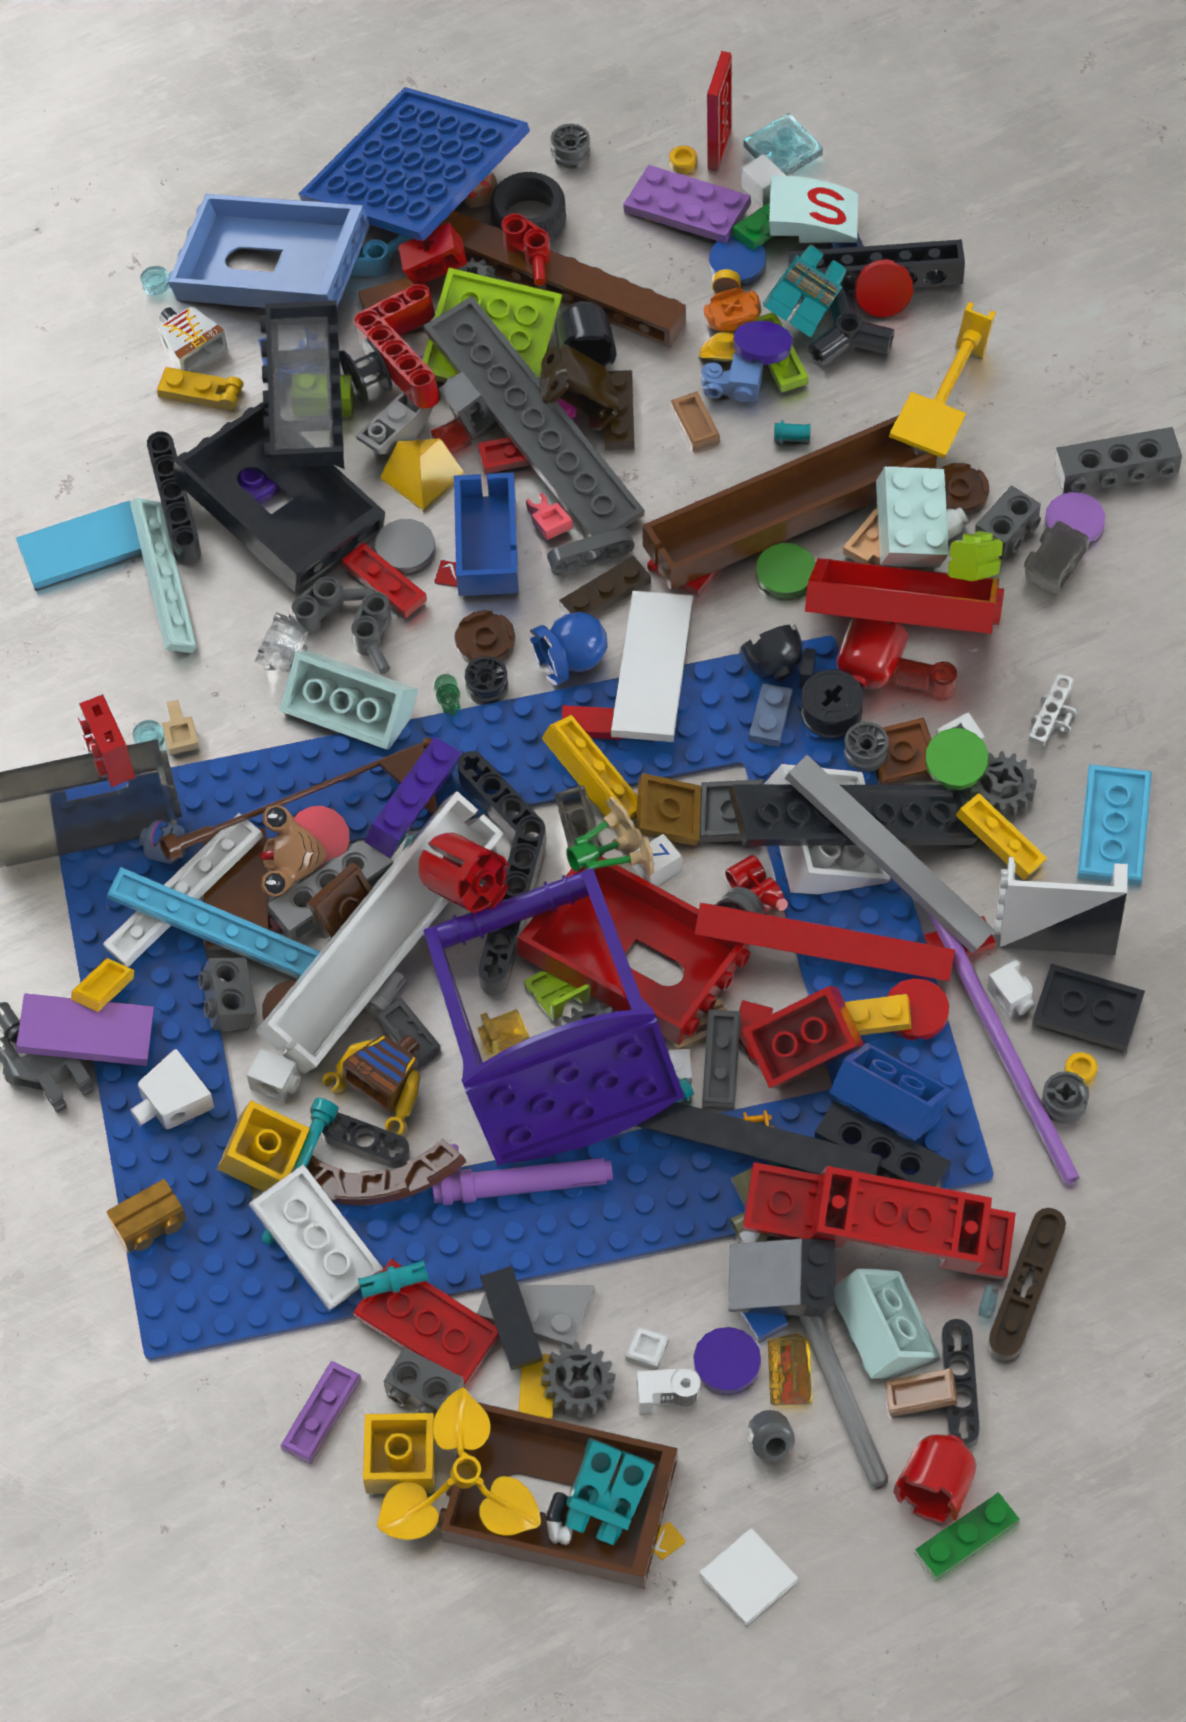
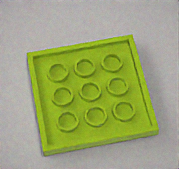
M449 268L435 318L472 296L540 380L542 359L550 345L562 301V294ZM429 338L423 362L433 371L437 381L446 382L450 377L456 376L457 372Z

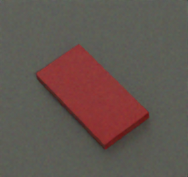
M725 51L720 53L707 92V170L712 171L719 170L732 131L731 52Z
M390 1259L382 1272L387 1271V1267L393 1266L394 1269L403 1266ZM427 1281L402 1287L400 1292L393 1293V1290L362 1299L353 1312L355 1318L400 1347H405L463 1377L465 1388L500 1338L494 1324Z

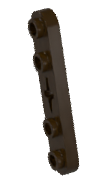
M1054 1208L1041 1209L1033 1217L991 1329L988 1342L989 1351L999 1360H1012L1021 1352L1063 1239L1066 1227L1065 1217ZM1033 1270L1032 1284L1034 1286L1029 1287L1025 1298L1020 1297L1022 1293V1282L1020 1281H1025L1029 1272Z

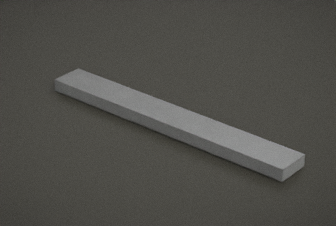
M808 755L785 776V779L972 954L995 931Z

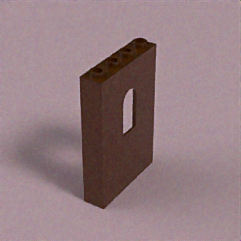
M477 1402L488 1415L491 1426L490 1434L480 1448L476 1450L464 1449V1452L479 1461L481 1465L479 1477L484 1480L483 1484L489 1491L497 1478L501 1476L509 1477L515 1474L571 1486L572 1490L589 1438L615 1447L621 1452L625 1451L648 1460L655 1466L631 1518L628 1530L622 1529L614 1545L595 1537L602 1520L590 1516L584 1533L572 1529V1537L567 1545H562L561 1543L556 1545L549 1539L546 1513L540 1512L541 1523L535 1529L511 1536L496 1535L490 1532L480 1519L479 1507L487 1497L480 1492L475 1484L467 1489L452 1485L446 1491V1496L450 1497L447 1509L441 1508L437 1528L441 1529L443 1542L645 1589L678 1462V1448ZM568 1505L562 1519V1526H566L567 1513L570 1508Z

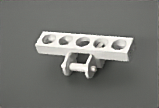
M1058 673L1049 694L1042 695L1040 702L1044 705L1039 715H1034L1031 719V723L1034 726L1029 735V742L1034 740L1041 743L1040 746L1044 747L1050 733H1053L1054 730L1061 733L1070 732L1071 727L1068 724L1071 718L1077 717L1078 712L1073 707L1064 705L1074 684L1073 678ZM1061 680L1068 683L1066 688L1058 687ZM1056 692L1062 694V698H1055L1053 697ZM1049 705L1050 708L1057 711L1053 713L1048 712L1046 706ZM1058 714L1065 715L1063 721L1056 720ZM1038 729L1046 732L1043 737L1036 736Z

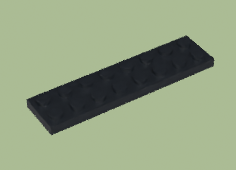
M733 784L729 790L743 846L856 845L791 784ZM840 785L903 845H973L978 839V836L956 816L960 808L967 803L964 789H947L941 785Z

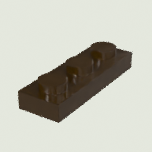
M632 370L608 371L618 395L620 409L617 410L616 417L604 427L605 450L635 449Z
M633 555L560 599L559 607L565 614L583 612L595 617L630 596L633 591H638L651 583V575Z

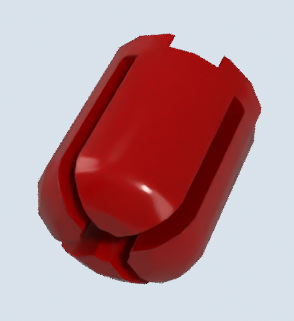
M455 832L437 835L428 842V845L434 851L443 855L442 859L423 850L419 857L418 874L428 890L474 914L487 907L494 909L499 904L508 889V885L504 883L506 878L505 866L509 867V864L504 857Z

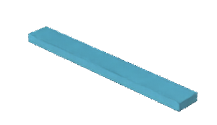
M120 867L107 894V898L296 979L300 978L320 953V951Z

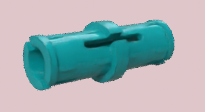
M421 1260L420 1262L395 1269L393 1266L387 1267L385 1272L358 1278L363 1299H366L367 1297L393 1290V1293L400 1292L402 1287L423 1281L426 1282L429 1279L424 1261Z

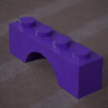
M435 736L375 818L364 842L391 859L407 837L429 800L436 792L439 793L454 772L462 753Z

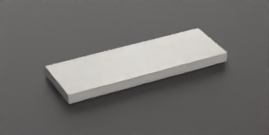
M642 591L632 592L611 737L674 742L693 596Z

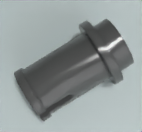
M1 1002L0 1007L4 1012L3 1015L0 1013V1027L3 1030V1037H8L11 1042L17 1043L20 1020L11 1009L9 1003Z

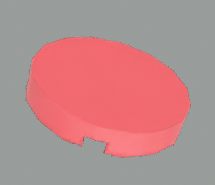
M311 806L300 811L294 817L295 821L312 833L326 849V860L319 868H322L331 858H338L347 851L350 842L349 828L344 818L335 810L325 806Z

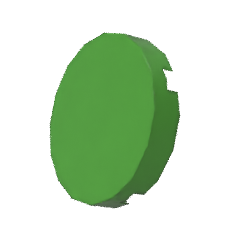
M780 543L770 546L762 552L757 560L756 578L759 586L764 591L766 589L768 592H771V595L776 598L791 599L802 596L807 592L808 580L814 568L815 560L813 555L804 547L793 543Z
M950 728L941 731L931 739L926 749L925 765L930 777L934 781L936 780L941 783V786L947 789L962 790L974 786L982 778L988 766V751L985 743L977 734L967 729Z

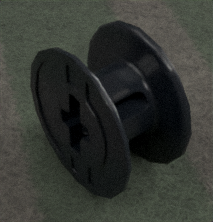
M365 338L363 341L364 356L353 361L346 351H339L344 375H352L354 394L362 404L368 403L369 398L366 389L368 386L378 382L386 392L390 393L393 389L389 371L375 345ZM367 360V365L361 368L356 366L357 363ZM374 375V380L368 383L364 382L365 377Z
M825 670L817 672L806 681L801 695V717L804 725L812 733L823 738L836 739L845 736L849 728L860 723L862 720L863 691L860 683L852 675L841 670Z

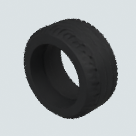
M521 172L512 174L498 183L490 199L493 226L502 229V220L510 214L507 210L514 204L522 201H538L547 205L549 210L538 217L529 218L528 220L545 230L549 234L550 241L559 235L566 221V204L563 190L554 179L542 173Z

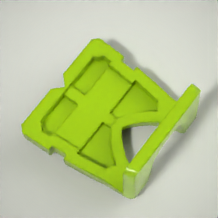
M543 971L524 981V986L529 994L535 997V1002L546 1012L552 1021L562 1017L564 1006L572 999L582 1005L583 1003L591 1002L589 984L577 989L549 972Z

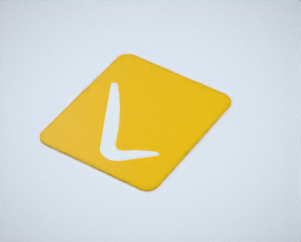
M667 1522L660 1528L654 1551L660 1560H664L686 1542L671 1522Z

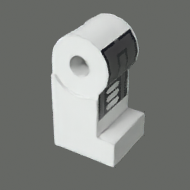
M690 1369L637 1371L639 1415L653 1414V1405L675 1403L680 1407H689L695 1404L700 1396L701 1385L697 1373Z

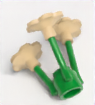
M613 796L606 801L611 813L602 819L603 822L591 831L574 839L575 845L566 849L567 860L575 872L583 869H597L630 863V865L642 864L647 876L654 873L653 852L648 837L642 838L640 830L634 828V824L629 818L626 809ZM617 823H620L615 829L617 838L613 839L612 843L598 848L593 842L588 843L590 839L604 829H610ZM613 849L624 851L626 855L599 860L600 854Z

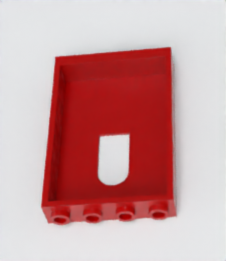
M817 558L808 580L805 612L992 634L993 625L1000 624L1005 588H999L1000 579L996 578L968 581L950 578L948 573Z
M599 855V860H605V859H606V858H604V857H602V856ZM619 865L594 869L625 954L633 943L638 941L678 963L684 971V976L679 983L665 986L631 968L640 995L651 1009L654 1010L663 1037L681 1045L687 1036L692 1037L695 1034L704 1013L708 1014V1010L714 1008L717 1001L716 996L721 990L726 991L729 988L738 967L743 968L751 955V951L748 950L749 944L695 935L698 908ZM571 868L565 877L585 871L586 869L575 872ZM590 896L575 901L573 906L572 903L556 908L557 912L550 910L534 916L517 937L518 956L577 989L589 984L590 996L617 1011L631 1010Z

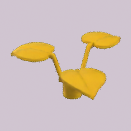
M464 1387L456 1390L442 1403L435 1415L432 1426V1434L438 1447L443 1450L457 1448L459 1458L451 1469V1478L429 1498H427L425 1489L417 1483L402 1482L393 1486L383 1499L377 1521V1528L382 1533L400 1540H414L426 1536L435 1528L439 1521L438 1512L431 1504L452 1485L467 1489L474 1484L487 1497L479 1507V1515L483 1525L490 1532L501 1536H511L539 1527L541 1523L539 1508L529 1489L515 1478L501 1476L493 1482L490 1491L487 1490L483 1484L484 1480L479 1477L481 1473L479 1461L464 1452V1449L476 1450L480 1448L488 1439L491 1427L485 1410Z

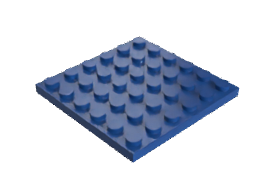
M404 87L298 195L301 201L363 205L370 225L424 241L511 150L521 142L530 132V129L525 121Z

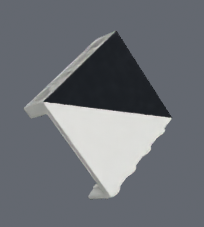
M1009 857L1007 869H1001L994 922V935L1000 936L999 948L1116 955L1127 896L1128 864L1115 863L1111 886L1015 880L1014 857Z

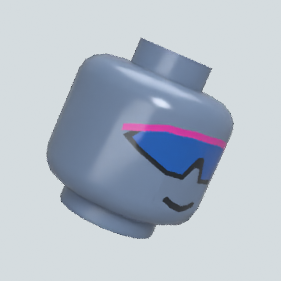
M155 820L148 828H144L141 832L139 843L140 846H143L146 858L166 864H174L178 859H183L188 847L182 849L181 857L168 861L161 850L159 838L170 833L180 837L185 835L184 828L178 824L162 820Z

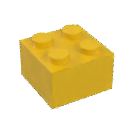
M250 1100L238 1118L217 1170L265 1192L292 1172L310 1128Z
M434 1413L365 1414L363 1482L366 1494H387L393 1486L402 1482H414L422 1486L426 1493H435L436 1442L432 1434Z

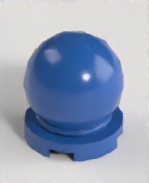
M574 612L564 614L554 621L550 630L545 625H539L530 630L532 635H535L530 638L533 652L539 665L545 663L551 674L547 678L553 685H559L567 681L569 678L568 670L579 673L594 668L602 661L608 648L605 629L600 621L589 613Z

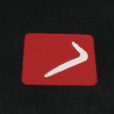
M441 560L434 582L456 587V562Z

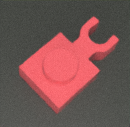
M544 493L539 494V504L532 503L530 499L526 500V507L531 513L532 523L546 540L573 529L572 519L558 503L549 506Z

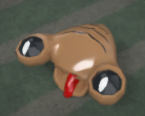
M279 805L269 806L263 813V824L278 834L275 838L268 839L263 851L260 852V858L263 860L266 869L272 870L262 876L261 888L264 894L274 898L284 895L295 882L317 870L327 857L323 844L312 833L299 825L286 808Z

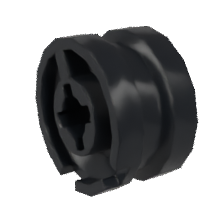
M483 656L474 659L468 664L464 676L465 687L468 697L473 702L484 705L499 702L506 696L508 692V674L505 665L499 659Z

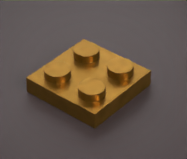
M642 773L638 778L636 828L645 836L657 838L664 834L669 841L695 846L700 841L701 786Z

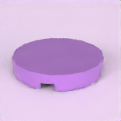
M1069 492L1061 494L1054 498L1046 508L1044 523L1046 530L1048 529L1054 541L1064 546L1083 547L1085 543L1091 541L1093 543L1098 540L1104 531L1105 512L1103 507L1095 498L1085 493Z

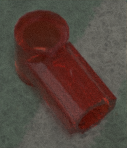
M901 658L897 666L894 685L929 692L932 698L938 701H947L956 693L957 669L952 663L945 661L932 665Z

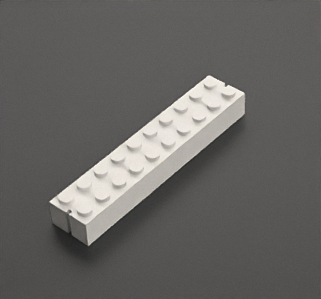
M456 791L443 801L256 1030L277 1051L282 1047L286 1049L283 1056L296 1062L297 1068L304 1074L317 1067L424 934L423 930L432 924L448 904L449 900L428 890L418 874L419 857L423 850L443 859V855L434 851L428 845V842L437 835L455 832L491 850L504 834L484 815L466 825L464 822L475 815L478 809L459 792Z

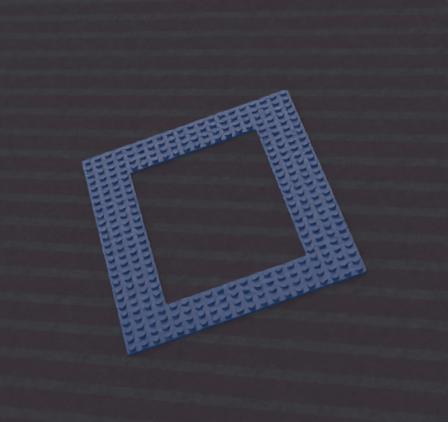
M828 635L802 641L803 650L805 648L816 649L814 674L825 670H838L836 660L839 649L835 637ZM740 653L684 664L674 742L623 738V740L591 738L630 787L638 785V778L642 773L671 779L735 765L744 767L747 780L763 779L765 783L781 764L797 765L806 755L821 768L862 772L865 785H879L875 771H858L847 763L844 756L845 736L836 739L823 738L812 733L804 725L801 717L802 691L799 688L802 657L799 663L791 669L793 674L779 681H776L774 677L763 678L755 675L748 669ZM619 678L410 719L393 745L387 750L340 733L135 774L134 779L111 787L108 780L52 791L49 794V801L80 983L106 958L122 964L103 945L136 912L134 909L107 898V894L120 867L164 885L203 848V841L189 846L184 858L178 859L174 864H166L146 858L143 846H140L139 843L142 830L148 828L155 820L178 824L184 828L185 834L207 825L213 827L233 819L238 813L243 815L419 744L425 737L434 739L435 736L462 754L468 751H475L483 755L530 807L588 796L546 745L542 736L550 724L562 719L563 705L615 708ZM762 683L793 689V696L779 747L749 742V733ZM457 764L454 772L439 793H435L437 807L457 791L478 809L475 815L469 819L478 818L481 815L489 816L460 784ZM378 766L282 805V807L286 808L293 818L300 811L311 806H325L335 810L344 818L349 828V844L365 840L371 824L397 790L399 784ZM492 789L486 791L485 793L493 795L498 793L499 791ZM425 808L410 831L420 830L432 816ZM263 813L247 819L255 827L266 829L267 840L277 836V832L271 831L263 824ZM766 846L775 881L779 885L784 899L788 902V906L784 910L786 918L926 944L912 897L891 877L890 881L884 884L818 895L790 892L779 846ZM170 926L129 966V968L134 970V979L110 1001L154 1007L147 1066L94 1061L118 1204L165 1179L180 1202L186 1216V1221L182 1223V1227L175 1233L169 1235L163 1233L154 1238L153 1243L142 1251L133 1250L130 1253L126 1251L142 1348L147 1360L160 1359L354 1317V1310L363 1299L362 1291L359 1289L329 1311L278 1243L274 1241L272 1244L267 1245L262 1241V1235L266 1227L249 1206V1203L253 1201L250 1185L217 1170L238 1121L221 1030H211L210 1020L204 1015V1001L206 998L204 990H200L199 973L204 970L207 963L204 940L174 926ZM796 953L807 996L828 986L838 987L844 1002L887 997L894 986L901 981L913 978L925 979L938 985L937 980L933 978ZM949 1020L939 1034L927 1040H924V1038L916 1039V1041L906 1040L896 1035L893 1031L860 1035L864 1045L869 1043L953 1089L938 1123L916 1141L909 1139L951 1161L950 1175L942 1188L953 1190L990 1182L994 1175ZM177 1049L210 1091L215 1108L171 1129H165L156 1116L140 1126L130 1112V1109L144 1101L140 1095L138 1083L166 1056ZM849 1055L827 1065L832 1085L843 1060ZM830 1088L825 1091L720 1113L736 1118H744L743 1112H746L747 1116L763 1115V1111L767 1110V1115L772 1117V1120H768L769 1126L814 1138L815 1130L834 1101L840 1102L838 1097L829 1093ZM848 1107L849 1109L867 1117L865 1112L857 1109L856 1107ZM878 1123L895 1132L894 1128L886 1125L885 1123ZM640 1129L617 1134L586 1147L558 1153L546 1158L506 1163L501 1166H497L496 1161L492 1160L461 1167V1170L471 1169L473 1172L604 1158V1161L611 1160L613 1180L607 1181L605 1185L478 1198L472 1203H463V1200L453 1201V1205L443 1206V1202L434 1203L432 1186L412 1196L387 1203L359 1206L333 1204L383 1269L390 1259H393L402 1266L423 1260L429 1279L427 1282L451 1297L484 1290L480 1280L481 1275L510 1266L513 1267L517 1282L736 1236L731 1226L730 1218L744 1212L745 1207L731 1178L750 1169L754 1162L766 1165L769 1162L654 1131ZM847 1138L844 1140L848 1144H856L859 1142L855 1138ZM876 1153L882 1157V1160L888 1158L884 1153ZM906 1168L902 1170L907 1175H914L917 1173V1171L912 1168Z

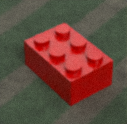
M833 986L823 988L742 1029L768 1087L773 1089H779L855 1052L864 1045L838 987Z

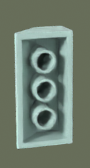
M312 651L295 652L279 711L387 750L390 749L410 720L418 689Z

